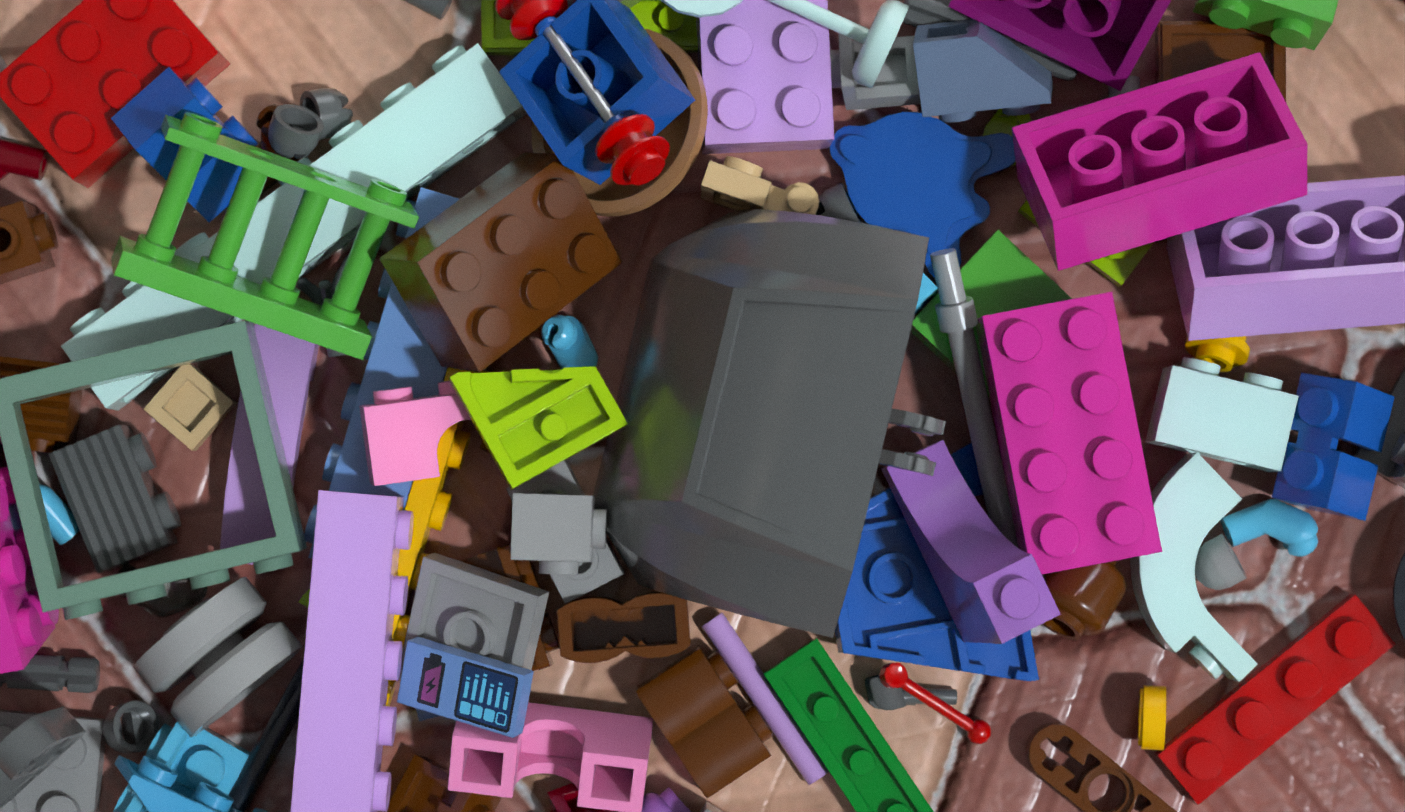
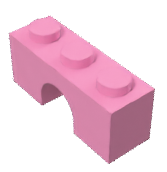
M450 381L438 382L439 395L413 398L412 386L373 391L374 404L359 406L369 480L372 485L379 486L440 477L437 448L441 436L453 424L463 420H471Z
M528 702L523 733L514 738L456 721L452 735L448 790L512 798L515 785L520 779L532 774L546 773L564 777L575 784L578 789V807L618 812H642L653 718Z

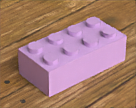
M743 0L741 4L722 15L696 17L698 70L703 79L708 105L707 126L702 142V154L828 149L834 141L829 28L767 0ZM807 0L828 10V0Z
M1405 175L1307 183L1306 196L1167 238L1166 247L1188 341L1405 323Z

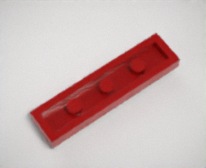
M1349 594L1164 745V750H1157L1154 754L1190 799L1199 805L1396 644L1356 594Z

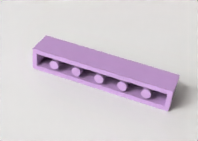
M318 490L291 812L388 811L391 792V772H381L383 745L393 746L397 722V708L386 706L388 680H399L402 664V641H392L394 615L405 614L408 594V577L397 575L400 549L410 550L414 522L413 511L403 510L404 497Z

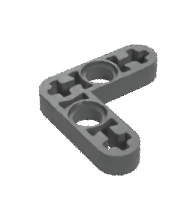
M64 706L30 717L0 742V809L86 732Z

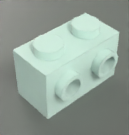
M1183 357L1181 367L1172 365L1162 369L1146 443L1188 453L1198 452L1204 457L1266 472L1281 471L1299 397L1298 395L1281 392L1282 380L1245 372L1243 382L1219 377L1220 365Z

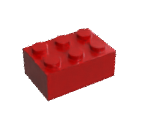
M83 0L0 73V98L70 178L90 188L134 149L111 119L119 110L168 67L187 85L197 77L206 86L230 65V62L175 0Z

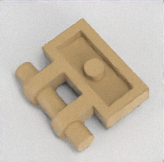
M726 156L723 165L709 161L701 184L702 200L734 211L763 209L816 215L819 207V198L812 186L798 182L791 184L784 190L771 185L772 182L762 179L761 173L763 168L751 162L732 156Z

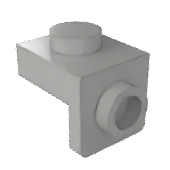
M838 33L839 49L830 50L832 89L842 88L846 110L921 104L913 49L914 36L895 38L878 77L870 89L856 82L852 76L853 65L863 44Z

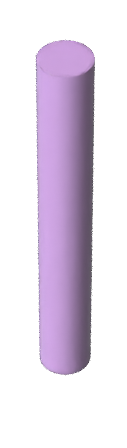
M723 612L702 625L701 627L807 784L810 785L826 775L829 770Z

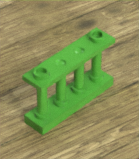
M185 112L182 120L165 114L161 125L164 138L180 146L147 233L139 234L137 241L122 236L119 237L111 258L114 276L363 360L372 335L365 321L359 318L361 312L356 309V306L390 220L415 229L419 216L411 203L405 201L407 192L376 179H371L369 186L365 187L220 134L223 128L222 125L198 114ZM207 154L243 168L209 256H201L200 262L197 263L174 255L176 247L171 243L204 156ZM267 177H271L305 190L271 278L264 277L262 283L258 284L238 277L239 270L234 266ZM330 198L366 212L332 299L325 298L323 304L319 305L299 298L300 290L295 286Z

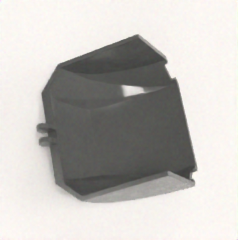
M748 209L733 211L669 244L651 259L616 400L628 424L607 436L593 494L595 496V509H607V535L639 585L721 610L833 638L853 572L878 464L933 476L936 462L930 461L924 455L911 452L902 454L882 449L888 423L907 427L912 432L927 436H933L934 434L943 435L946 421L892 408L919 298L929 237L827 216L790 211Z

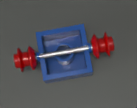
M496 0L495 8L498 15L503 19L511 20L509 26L511 34L518 40L534 39L503 67L499 73L562 165L599 185L610 176L619 185H643L656 178L662 172L670 151L668 141L664 137L656 135L695 101V98L631 9L617 0H577L569 8L567 0Z

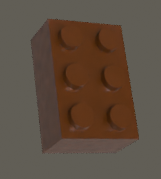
M523 152L379 258L442 367L479 373L622 263L573 170L563 166L555 153Z

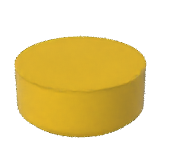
M1143 685L1139 692L1138 746L1145 750H1164L1166 686Z

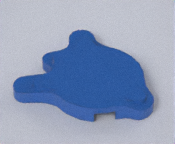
M918 112L891 114L865 126H844L834 134V141L830 145L832 158L843 170L848 195L856 211L866 223L929 237L925 264L928 272L934 278L930 254L939 250L954 248L956 249L959 267H961V251L959 246L961 237L968 230L986 221L990 215L989 203L974 191L975 182L979 178L1005 170L1015 163L1013 137L1009 134L996 133L978 137L966 136L956 132L942 120L931 116L923 117L922 113Z

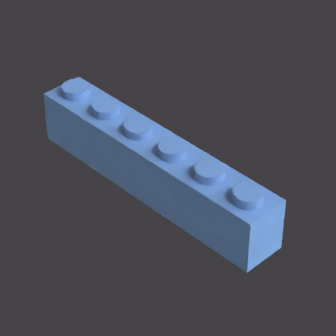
M421 187L417 201L406 200L411 203L419 216L415 229L398 223L396 235L407 239L460 199ZM384 269L379 285L378 297L387 299L380 323L370 321L367 326L372 338L363 359L368 360L361 384L352 382L348 388L341 411V419L350 422L343 445L333 443L330 448L322 480L331 482L329 491L404 497L403 510H405L413 481L374 486L370 483L359 406L374 404L373 391L412 386L413 398L439 395L438 382H444L448 367H442L389 274ZM314 505L304 533L306 542L312 543L308 557L313 559L317 505Z

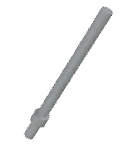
M956 249L939 250L930 254L940 302L935 305L940 332L948 334L987 514L999 531L1018 548L999 444L973 327L978 325L973 297L966 296Z

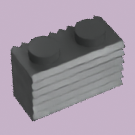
M117 425L48 454L97 573L110 572L178 543L173 529L181 526L180 517L169 493L165 491L158 494L149 470L156 468L157 463L152 448L142 432L134 435L130 426Z

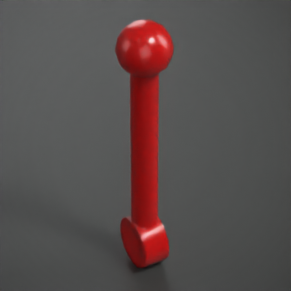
M887 663L881 668L879 673L880 681L885 687L902 688L964 729L967 738L972 743L983 744L990 738L991 728L986 721L970 719L908 678V672L902 664Z

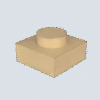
M191 363L180 366L144 410L190 450L197 451L236 406L237 402Z

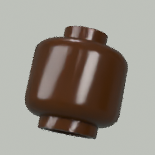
M1118 560L1042 574L1061 614L1043 623V625L1059 636L1075 641L1080 640L1082 635L1092 636L1100 634L1107 626L1122 600L1127 587L1123 575L1115 567Z

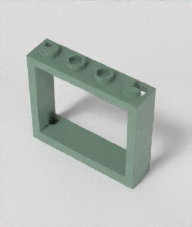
M249 321L236 322L0 378V437L42 612L62 608L65 620L103 611L100 600L102 598L126 593L128 605L167 596L165 583L189 578L192 590L230 581L228 568L253 563L256 574L266 573L293 566L291 553L307 548L254 323ZM232 354L276 536L64 587L20 404Z

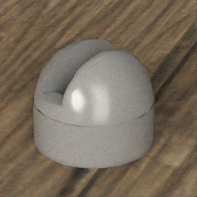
M1222 533L1205 542L1199 548L1195 563V575L1197 580L1205 587L1222 590L1247 579L1240 561Z

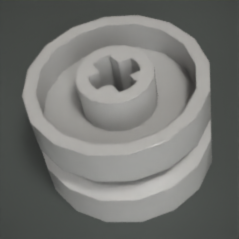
M247 577L240 578L211 599L207 598L187 612L163 633V637L133 667L153 692L168 691L193 674L196 680L177 696L170 712L190 737H194L239 704L303 648L302 644L284 622L269 623L246 639L241 636L260 618L266 605V600Z

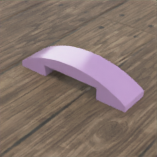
M255 324V332L292 486L294 487L310 381H314L319 345ZM241 391L227 474L220 549L276 536Z

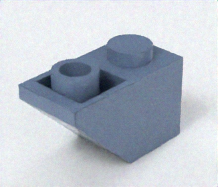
M974 19L917 26L913 49L923 117L939 116V120L943 122H961L974 118L977 115V111L1002 109V113L1005 115L1017 116L1036 112L1040 109V104L1051 103L1053 85L1051 72L995 29Z

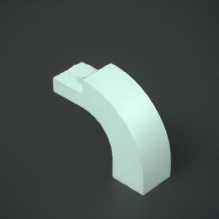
M1198 452L1188 453L1158 482L1151 492L1162 552L1130 558L1133 590L1138 607L1147 626L1165 650L1176 653L1191 639L1195 646L1189 651V654L1205 672L1215 680L1224 674L1228 679L1240 682L1258 664L1205 608L1196 586L1195 563L1199 548L1206 535L1242 498Z

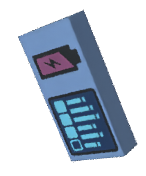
M417 636L407 641L397 703L514 738L523 733L534 671Z

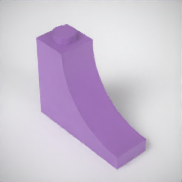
M943 440L936 441L914 452L927 456L930 461L936 462L933 476L891 466L881 468L964 642L1003 644L1061 615L1033 555L1014 546L991 521L966 484Z

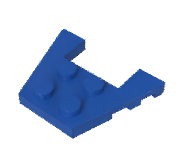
M971 442L950 455L973 495L978 496L983 495ZM888 487L870 497L853 572L835 629L838 653L1021 681L1039 680L1031 630L1003 644L963 641L891 488Z

